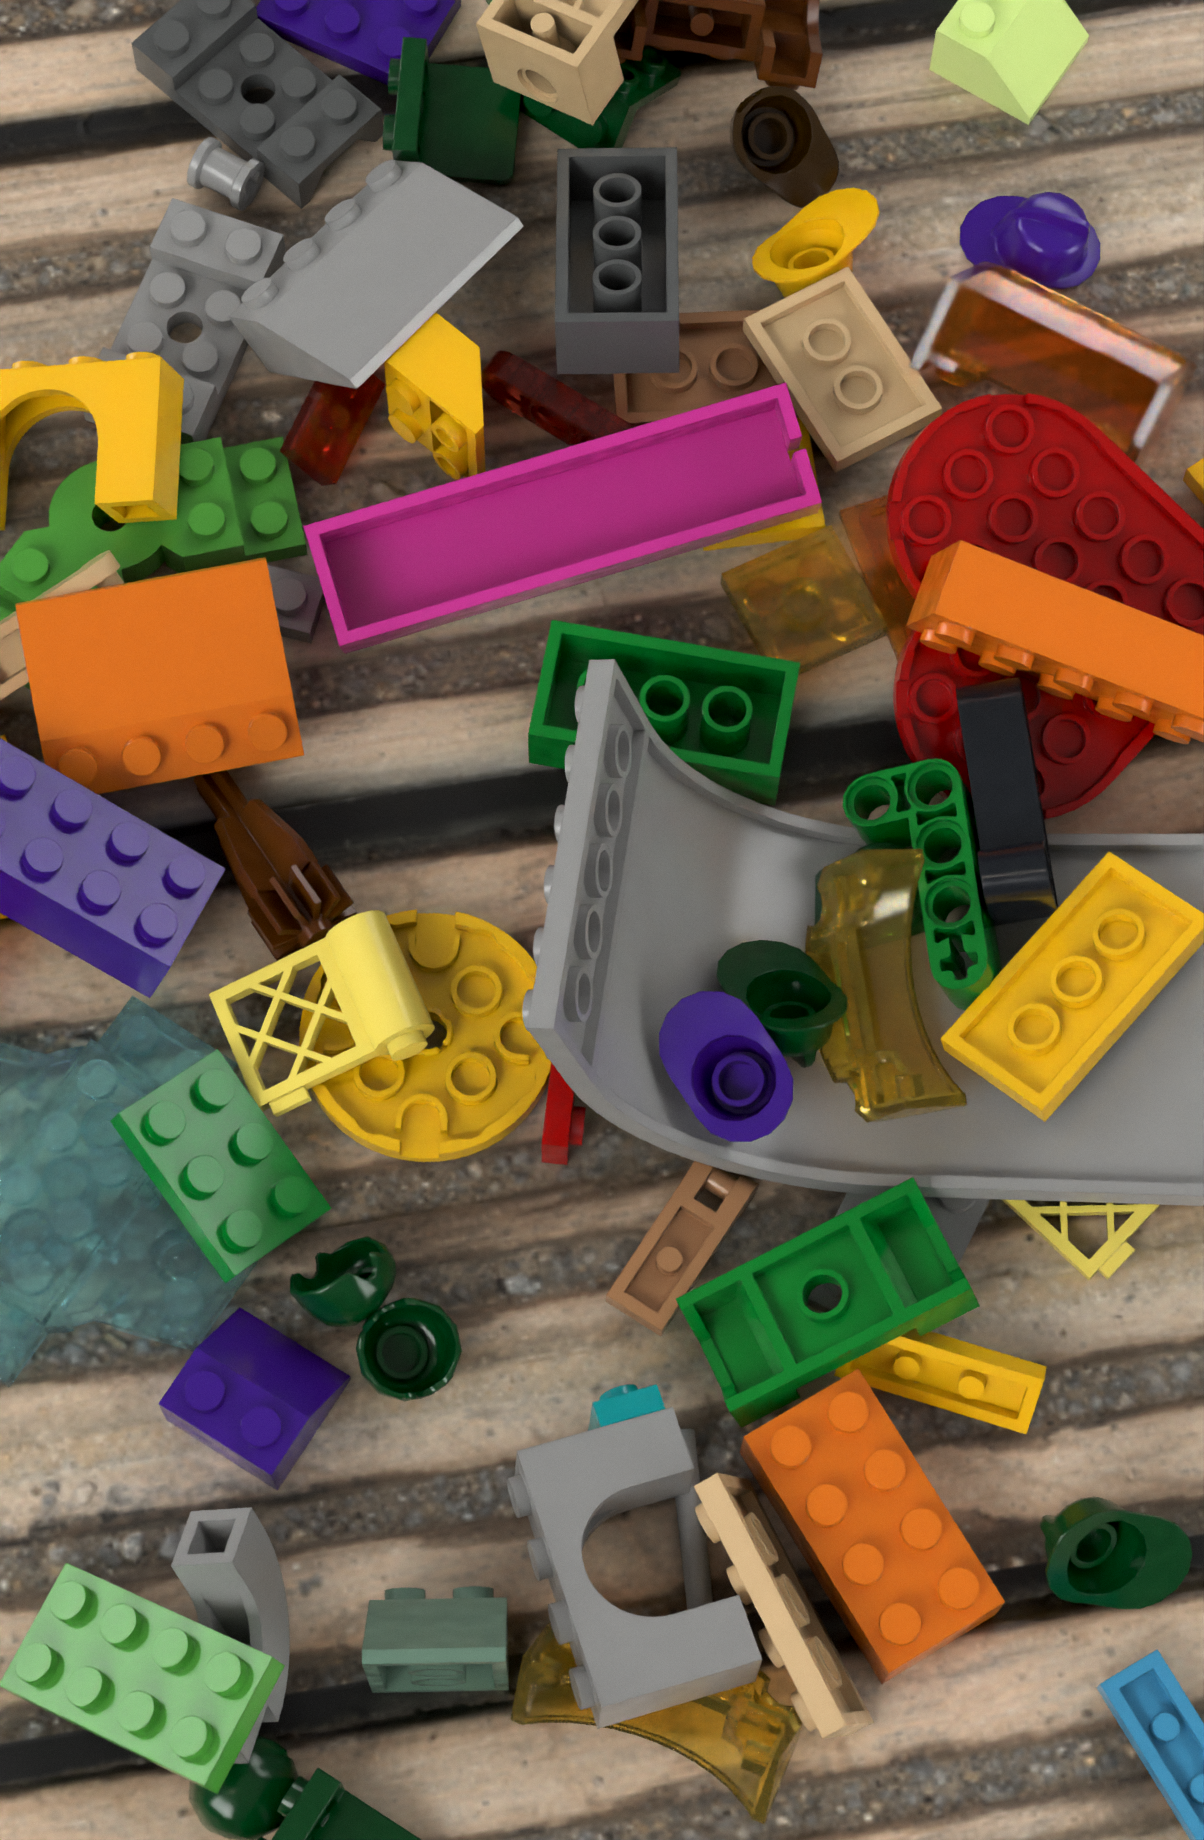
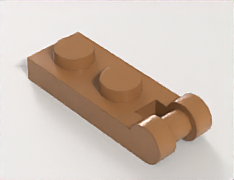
M694 1161L606 1294V1302L657 1335L662 1336L680 1309L676 1298L693 1289L738 1218L752 1201L759 1184L745 1175L736 1178L725 1170ZM704 1189L723 1200L716 1212L696 1200Z

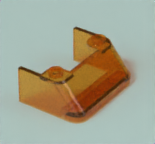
M986 261L949 278L909 364V367L919 372L934 364L937 366L934 373L938 377L963 388H966L970 381L983 382L988 380L1014 394L1025 395L1031 393L1057 400L1088 418L1139 467L1148 457L1197 369V365L1180 353L1015 271Z

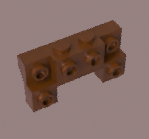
M639 0L613 36L620 64L624 63L626 59L641 61L644 45H650L653 48L664 51L682 50L702 53L721 60L740 59L753 61L758 80H764L768 86H782L794 89V91L799 86L816 87L823 56L819 37L820 0Z

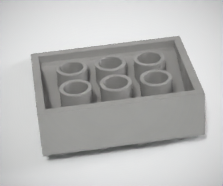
M388 160L375 167L367 175V185L356 196L340 202L327 213L324 219L326 224L313 237L301 240L293 245L283 257L285 263L270 278L261 279L251 285L241 297L243 303L229 318L269 372L357 389L524 227L514 214L424 163Z

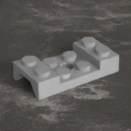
M172 198L150 245L152 261L111 349L103 347L98 359L103 361L125 360L126 355L129 353L150 352L161 356L184 378L181 444L206 440L247 349V341L230 320L229 316L243 303L241 297L251 285L261 279L270 278L285 263L283 257L286 249L284 235ZM184 323L195 324L202 329L201 335L190 343L176 342L170 338V333L175 327ZM83 412L85 420L95 424L92 414Z

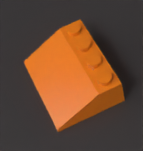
M266 557L15 603L44 763L94 793L103 794L304 755Z

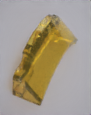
M923 849L860 850L825 866L817 883L822 900V914L816 925H807L805 953L819 965L834 984L841 988L848 998L846 1013L838 1021L834 1022L831 1037L819 1049V1052L834 1083L848 1084L855 1095V1112L867 1123L882 1122L967 1106L966 1093L952 1080L933 1049L920 1014L914 987L911 959V924L917 885L925 862Z
M551 1622L546 1625L522 1657L510 1720L521 1725L573 1723L596 1726L591 1707L580 1710L577 1705L569 1677V1669L577 1667L569 1642L561 1645L558 1644ZM759 1669L755 1682L603 1728L642 1737L690 1759L723 1783L743 1804L752 1820L765 1824L798 1742L803 1723L794 1706L780 1704L768 1693L771 1678Z

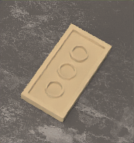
M716 1473L696 1484L694 1488L702 1502L695 1507L698 1520L713 1543L722 1541L734 1564L726 1569L730 1583L736 1594L740 1595L741 1601L745 1605L753 1602L765 1625L764 1628L758 1631L760 1641L768 1657L777 1668L786 1666L797 1688V1691L791 1693V1700L804 1726L810 1732L818 1729L822 1739L849 1736L874 1723L749 1479Z

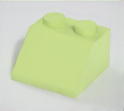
M958 0L936 30L929 70L1029 125L1088 42L1089 34L1065 0Z

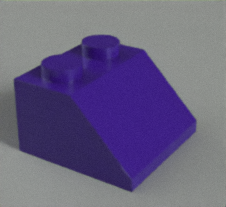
M239 1307L196 1347L158 1404L168 1422L278 1491L344 1391L351 1377Z

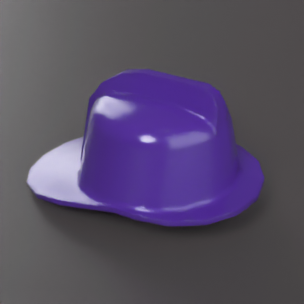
M1044 192L1032 195L1029 198L997 196L984 200L967 213L960 226V246L966 259L980 271L996 277L1032 283L1046 288L1066 289L1079 286L1091 277L1100 261V242L1095 229L1088 222L1083 209L1073 199L1061 193Z
M699 991L682 998L666 1014L659 1032V1055L667 1074L696 1118L711 1134L730 1142H752L771 1134L785 1120L791 1107L794 1079L786 1059L756 1014L741 999L722 991Z

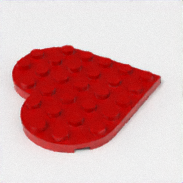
M1031 393L1025 395H982L964 401L944 412L929 423L907 447L896 467L888 491L886 531L891 557L896 570L914 599L917 597L931 556L962 540L1204 635V529L1107 435L1075 409L1057 400ZM913 629L900 653L894 679L893 704L899 736L906 753L912 763L927 759H942L950 762L958 770L970 792L971 787L956 688L1020 677L1044 820L1074 811L1101 794L1155 735L1153 733L1155 724L1134 715L1131 722L1105 716L1095 710L1097 701L1077 693L1074 694L1073 699L1051 695L1037 688L1039 678L1016 670L1013 677L992 672L978 664L980 655L959 647L955 654L933 649L921 643L922 633ZM945 790L938 794L947 799L952 790Z

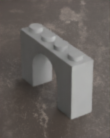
M673 1407L518 1450L515 1475L507 1478V1488L513 1510L517 1518L528 1516L535 1539L527 1541L529 1558L534 1574L538 1581L548 1578L556 1601L548 1604L549 1618L555 1638L559 1645L569 1642L577 1667L569 1669L574 1697L580 1710L591 1707L597 1729L755 1682L762 1662V1657L740 1595L667 1616L646 1617L628 1613L612 1605L596 1590L586 1573L582 1550L590 1535L603 1522L619 1513L689 1493L694 1465Z

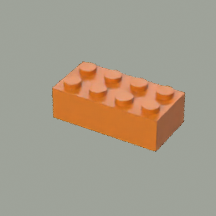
M859 1368L743 1436L740 1449L741 1456L881 1684L993 1617L1005 1603V1600Z

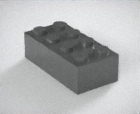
M677 147L568 148L557 150L555 277L557 374L679 373Z

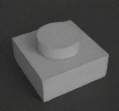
M268 565L281 636L312 643L325 602L319 577Z

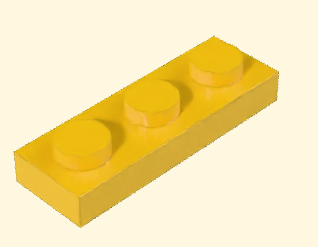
M915 1328L840 1366L835 1370L834 1376L843 1378L859 1368L870 1387L1027 1434L1045 1380L1047 1366L932 1331L920 1336Z

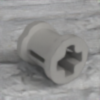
M208 137L198 146L191 159L187 172L188 185L196 189L206 186L228 197L232 207L243 211L253 202L263 182L265 165L264 162L255 158L246 161L222 149L221 141Z

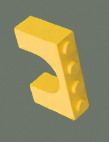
M133 352L127 354L125 360L103 361L95 357L78 356L69 359L68 364L50 366L35 361H18L12 364L11 369H0V531H5L9 467L17 444L24 434L37 422L47 416L63 411L87 412L92 414L98 434L95 505L118 523L177 520L184 378L161 356L150 352Z

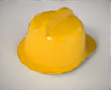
M858 188L837 189L819 196L800 210L777 233L770 236L757 247L752 257L754 272L762 279L775 282L784 298L846 267H849L853 272V250L874 229L880 214L877 199L867 190Z

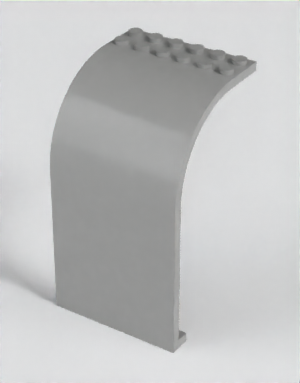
M615 659L589 660L585 686H579L575 696V715L578 722L575 745H569L565 754V775L568 782L565 804H560L557 807L555 813L554 830L558 842L555 865L548 866L544 877V895L548 904L544 927H539L536 930L534 936L533 954L537 966L533 990L526 992L522 1008L523 1022L526 1030L532 1034L545 1052L547 1059L552 1062L568 1086L584 1103L617 1127L666 1151L725 1171L792 1186L854 1194L879 1195L913 1177L923 1197L1204 1206V943L1044 1122L943 1049L940 1038L965 1010L957 1008L949 1000L934 979L930 969L912 845L893 850L879 851L868 846L854 827L826 823L783 812L734 793L711 781L675 755L661 740L649 722ZM1204 833L1047 834L1058 907L1110 851L1204 913ZM956 847L946 850L939 857L937 863H946L953 860L961 848ZM963 905L953 909L949 913L946 922H955L962 919L967 914L970 906ZM1049 917L995 926L1002 969ZM768 940L783 942L805 952L819 965L832 982L841 988L848 998L847 1011L838 1021L834 1022L831 1037L821 1049L817 1050L812 1066L803 1068L791 1057H784L794 1079L793 1102L785 1120L767 1136L752 1142H730L711 1134L696 1118L667 1074L659 1055V1032L666 1014L682 998L699 991L724 992L716 975L718 961L727 950L750 941ZM959 952L965 960L967 973L968 967L974 964L966 952Z

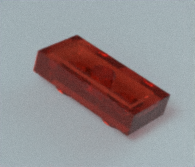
M374 374L357 389L314 381L280 452L321 486L337 484L386 384Z

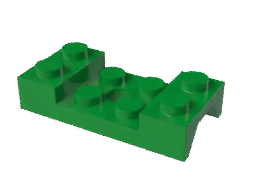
M913 1177L676 1298L721 1387L726 1406L741 1428L801 1398L797 1388L915 1328L919 1335L922 1336L980 1306ZM832 1283L841 1287V1300L831 1311L817 1313L808 1308L809 1295L817 1286Z

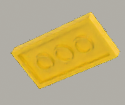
M1108 851L1057 910L1054 911L992 980L989 987L973 1001L940 1038L944 1051L1046 1122L1204 943V913Z

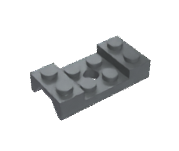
M180 0L131 43L136 69L242 159L249 161L255 158L264 162L265 171L263 177L301 209L310 202L324 169L355 141L376 142L383 136L382 109L340 74L332 80L258 19L256 4L251 0ZM256 87H265L274 92V96L263 104H252L243 98L250 89Z

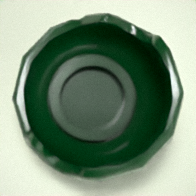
M369 1236L348 1241L331 1254L325 1252L317 1253L315 1256L316 1272L311 1279L305 1278L300 1273L292 1274L290 1277V1294L309 1315L327 1326H355L367 1320L384 1303L395 1281L396 1263L387 1246Z
M417 1298L396 1300L371 1314L363 1323L356 1345L361 1375L378 1394L404 1402L425 1398L446 1386L453 1378L462 1353L457 1325L440 1306Z
M258 1735L249 1763L233 1764L218 1794L190 1781L189 1801L202 1825L210 1832L233 1840H258L261 1836L264 1837L278 1830L286 1818L279 1814L277 1810L289 1788L299 1775L293 1759L288 1756L286 1749L275 1741Z

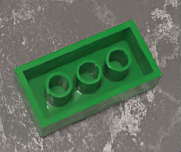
M551 620L528 732L529 763L565 769L566 750L569 745H575L578 729L575 715L576 691L579 686H585L589 660L615 659L652 727L675 755L694 770L730 791L755 802L775 806L800 662Z

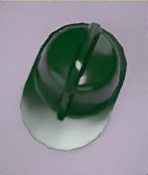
M768 940L744 942L727 950L718 961L716 978L722 990L731 996L741 999L756 1014L784 1057H791L803 1068L812 1066L817 1050L821 1049L830 1039L834 1022L838 1021L847 1011L848 998L841 988L834 984L819 965L805 952L783 942Z
M1093 1496L1080 1498L1067 1505L1056 1516L1045 1515L1040 1522V1528L1046 1537L1044 1543L1048 1560L1046 1567L1048 1587L1059 1599L1073 1603H1087L1117 1609H1141L1165 1599L1179 1587L1189 1572L1193 1555L1189 1537L1177 1523L1161 1516L1128 1511L1110 1500Z

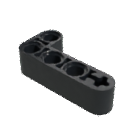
M1020 677L956 688V696L980 851L977 854L986 906L993 925L999 926L1050 917L1057 910L1058 902Z

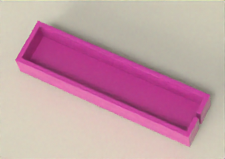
M786 382L303 526L339 647L344 654L818 513L822 500L806 448L795 451L791 461L788 451L799 448L802 434Z

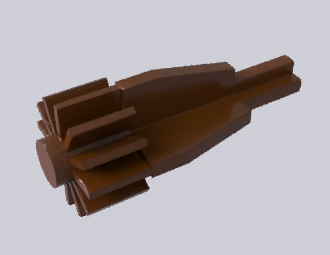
M227 770L195 776L194 783L197 786V791L217 819L214 828L221 841L220 845L244 901L249 908L247 914L252 920L251 924L277 961L325 938L329 930L336 924L357 914L356 909L352 905L354 904L353 900L327 864L321 868L317 863V858L304 839L261 799H250L248 802Z

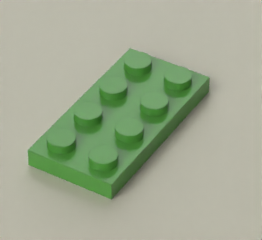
M65 1563L1 1679L0 1687L29 1703L218 1794L285 1665L266 1653L71 1564Z

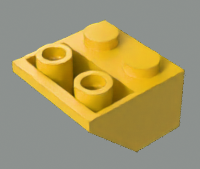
M435 312L384 362L389 411L388 419L393 429L403 439L410 443L419 441L433 453L436 463L447 475L459 480L461 477L466 478L486 472L480 347Z

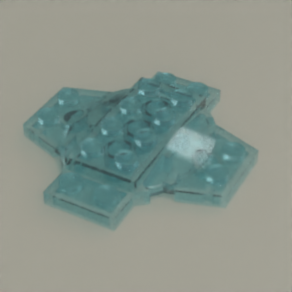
M133 995L98 1042L91 1039L86 1046L57 1050L48 1054L0 1042V1382L7 1387L12 1385L48 1334L74 1331L75 1326L93 1321L111 1325L117 1331L194 1351L258 1263V1261L225 1284L110 1122L119 1112L216 1050ZM222 1054L237 1075L240 1071L238 1063Z

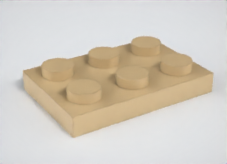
M849 267L744 318L743 332L776 383L782 384L786 382L795 412L835 473L923 429L942 413L941 405Z

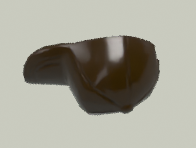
M769 86L756 91L739 104L730 123V142L732 143L737 160L747 172L783 200L798 208H804L813 200L827 194L831 190L838 177L839 160L818 116L805 98L797 91H794V89L782 86Z

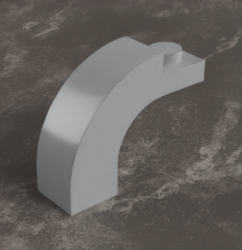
M252 1507L191 1511L171 1567L189 1593L195 1606L199 1623L266 1653L285 1665L234 1764L249 1763L261 1723L279 1721L286 1692L290 1655V1631L283 1577L269 1536Z

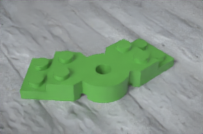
M283 436L223 448L221 437L181 444L177 520L126 523L115 531L100 529L106 522L114 519L94 504L97 461L76 469L62 481L52 497L49 508V527L24 531L0 562V621L16 611L15 603L35 599L78 571L91 559L107 550L111 551L120 564L117 572L124 583L139 581L148 577L164 561H166L167 567L182 573L266 557L268 563L308 555ZM29 682L23 685L30 690Z

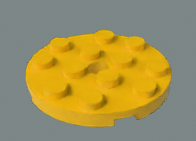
M417 909L387 915L386 917L431 1020L443 1025L447 1031L443 1045L440 1048L437 1046L431 1049H424L418 1054L402 1060H392L390 1054L378 1055L310 1089L328 1118L343 1133L372 1151L385 1156L415 1162H440L472 1155L492 1146L514 1131L535 1108L549 1082L551 1061L547 1059L545 1052L532 1034L526 1030L522 1014L524 996L528 990H533L537 971L536 963L528 952L510 935L489 922L469 914L455 911V915L417 913ZM321 964L313 975L304 996V1000L318 1004L328 979ZM334 996L330 1009L342 1013ZM304 1009L302 1010L299 1029L300 1047L314 1014ZM326 1017L313 1051L332 1058L355 1047L356 1044L348 1025ZM309 1060L305 1070L320 1063Z

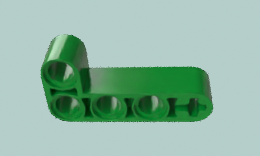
M927 759L856 778L847 787L843 795L842 807L845 815L863 841L871 848L883 851L912 845L930 969L934 979L949 1000L957 1008L966 1010L989 987L992 980L1002 970L996 930L986 906L977 855L978 851H980L972 793L958 770L950 762L942 759ZM952 790L944 802L937 805H929L931 799L937 793ZM890 805L887 812L881 817L868 820L871 812L877 807ZM956 847L961 848L953 860L946 863H937L939 857L946 850ZM963 905L970 906L967 914L962 919L955 922H946L949 913L953 909ZM959 952H966L974 964L968 967L967 973L965 960Z

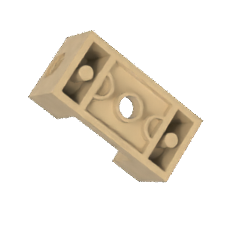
M492 0L477 21L476 26L493 82L593 125L624 81L613 36L639 0Z

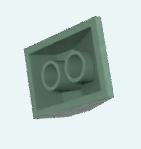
M469 1586L453 1589V1598L426 1599L424 1589L392 1588L385 1590V1600H369L362 1645V1666L372 1693L509 1690L507 1597L494 1598V1589L490 1587Z

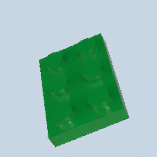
M218 1049L125 1108L110 1121L225 1284L331 1209L328 1202Z

